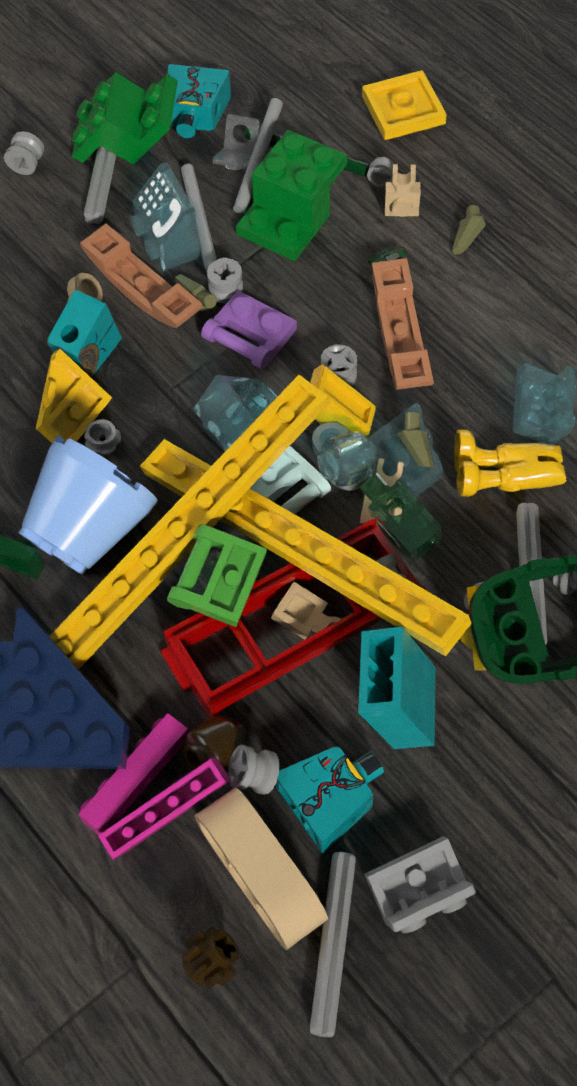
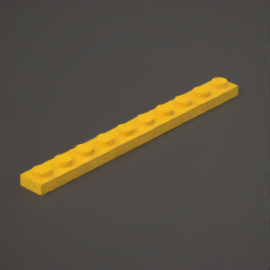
M298 375L50 635L52 640L78 669L193 549L196 542L193 536L198 525H206L213 528L330 404L325 393Z
M165 439L140 465L146 476L181 497L211 467L209 464ZM250 488L220 519L222 522L392 625L404 627L409 635L445 657L472 624L468 614Z

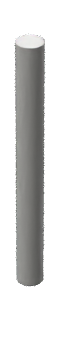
M272 98L270 100L233 207V211L237 214L244 215L247 211L253 193L252 173L264 160L283 106V102L280 99Z
M185 164L181 167V173L207 273L208 266L217 258L194 167L191 164Z

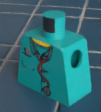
M169 64L168 75L178 80L171 126L176 127L177 133L184 138H192L196 130H214L231 98L229 70Z
M332 747L280 770L275 785L286 804L318 850L323 854L373 806V793L367 784L383 774L384 770L377 757L371 751L351 763L341 748Z

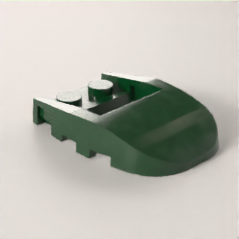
M577 555L545 559L544 557L531 560L522 566L489 578L475 590L469 605V617L472 623L470 627L479 659L493 677L500 681L514 684H530L551 680L563 681L576 677L577 655L552 662L549 660L529 582L573 572L577 587Z

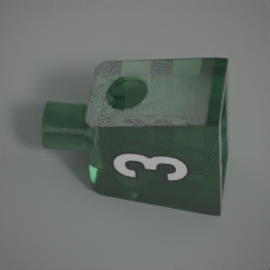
M376 473L361 485L360 489L372 502L368 506L371 518H375L376 524L410 565H413L441 541L442 526L402 482L398 481L390 487L380 474ZM394 508L403 510L400 515L394 516L389 514V511Z

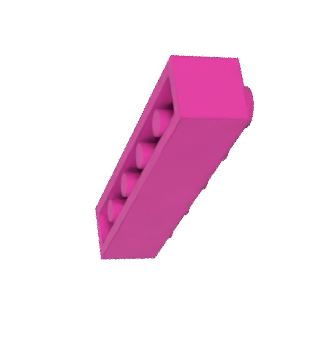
M168 713L163 719L159 718L153 724L150 734L146 738H141L136 743L134 752L127 758L126 769H116L111 778H106L100 784L97 794L82 804L78 814L81 821L97 835H100L116 824L186 743V736L189 733L188 728Z
M217 757L211 758L98 835L112 860L118 858L229 783L231 779Z

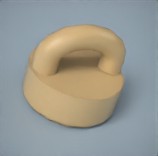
M80 273L68 282V301L75 289L102 301V288L96 278L89 273Z

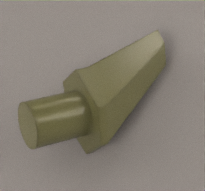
M476 205L468 206L466 208V218L460 221L452 248L454 255L466 251L486 225L483 216H480V208Z
M182 274L175 277L176 283L180 284L202 303L200 311L213 308L216 305V296L211 294L204 286Z
M405 413V430L398 432V436L419 467L434 468L427 432L420 430V413Z

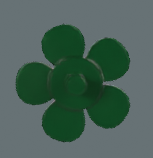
M390 247L372 255L367 261L372 267L374 262L402 259L401 256L405 255L407 251L405 247Z

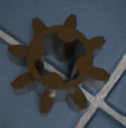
M211 926L205 932L201 929L197 930L184 941L189 950L182 955L183 968L187 976L194 983L199 985L205 984L207 989H210L217 983L221 986L237 974L232 964L239 960V950L235 940L227 932L215 930Z

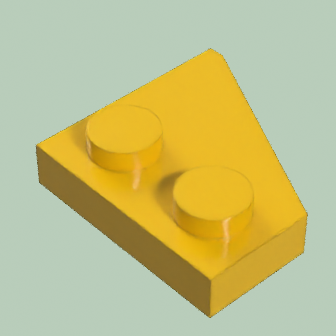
M61 349L56 350L51 355L36 429L51 443L54 442L58 435L65 439V442L68 438L77 442L86 431L88 425L97 418L112 399L104 389Z

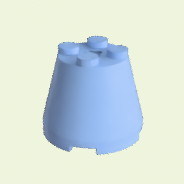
M58 435L48 450L19 534L31 541L32 544L51 556L54 555L63 561L65 565L83 575L86 569H90L148 516L158 500L142 484L136 482L133 485L130 483L132 480L116 469L117 466L70 438L65 442V439Z

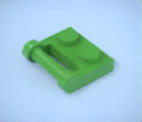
M198 525L193 536L196 540L179 582L176 587L171 588L167 601L179 608L191 609L237 627L266 556L267 549L210 526ZM211 547H217L222 549V552L203 596L193 593L192 591Z

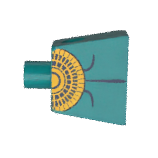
M75 289L50 333L47 343L53 353L61 349L84 372L92 377L120 342L122 336L106 303Z

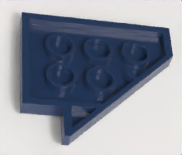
M17 608L13 642H0V769H126L130 726L25 609Z

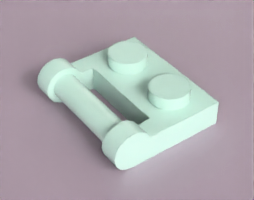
M289 446L250 489L273 502L303 479L308 485L281 506L296 514L317 496L320 498L324 497L331 491V486L320 472Z

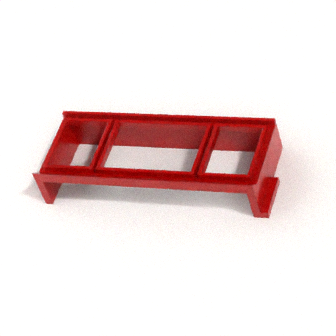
M375 518L336 538L361 553L371 549L378 559L392 553L396 559L395 567L398 573L405 575L407 580L424 590H428L419 584L377 526ZM290 563L254 583L237 627L197 613L163 631L167 647L161 650L160 653L183 692L185 693L192 689L208 718L220 715V710L378 623L383 618L343 595L354 613L266 660L241 619L284 596L293 582L303 586L315 579V577ZM229 626L254 668L211 691L186 649Z

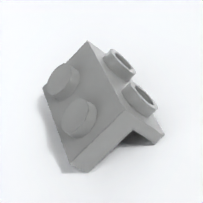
M444 836L364 874L384 923L394 932L400 930L402 933L415 931L426 924L425 918L439 911L442 913L456 911L466 905V898L476 893L473 884L465 879L449 839Z

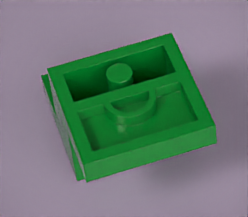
M116 72L106 82L101 81L93 97L89 101L84 100L77 111L76 116L79 118V123L71 139L74 142L72 157L84 163L101 146L134 165L170 130L178 80L166 74L157 84L155 82L152 83L147 91Z
M287 130L252 173L254 204L236 225L237 236L296 261L330 216V186L346 167L347 154Z

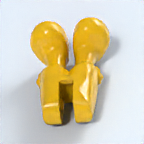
M457 430L454 468L455 472H458L456 485L459 496L470 497L479 490L491 487H498V489L507 492H515L523 489L552 487L566 482L565 468L561 464L563 456L560 445L505 443L497 446L495 450H487L476 446L475 438L471 431ZM494 467H495V469H499V470H495V471L480 470V469H484V468H494Z

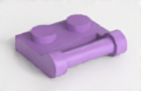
M237 291L214 319L211 318L204 324L201 336L212 343L217 341L251 359L252 365L263 370L295 333L297 321ZM229 328L261 346L257 347L225 329Z

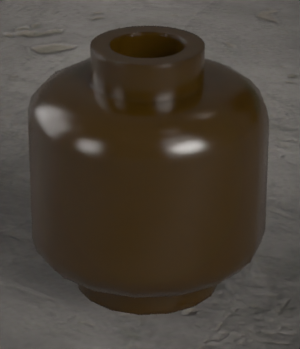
M223 715L210 717L192 729L186 736V747L183 749L185 760L189 767L195 770L209 759L217 757L226 773H228L229 761L234 750L240 745L247 746L248 734L243 725L237 720L231 721Z

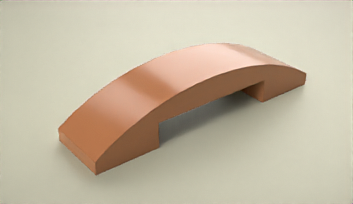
M108 224L103 225L80 243L83 251L103 275L130 301L156 320L170 327L178 328L202 308V303L180 284L177 283L172 287L131 252L130 243Z
M404 258L372 263V275L379 322L395 387L397 390L433 385L434 380L428 352L423 347L413 301V283L408 260Z

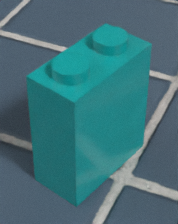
M404 627L362 631L358 713L393 749L435 746L436 667Z

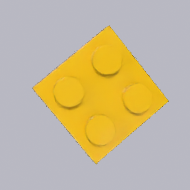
M423 70L362 86V98L384 141L446 124L447 114Z

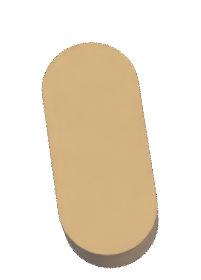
M233 788L194 815L199 828L216 855L270 932L285 950H288L328 920L323 905L307 880L239 789Z

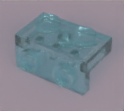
M524 363L517 369L513 418L514 433L543 444L554 445L572 431L576 420L574 415V397L577 391L575 368L567 366L557 375Z

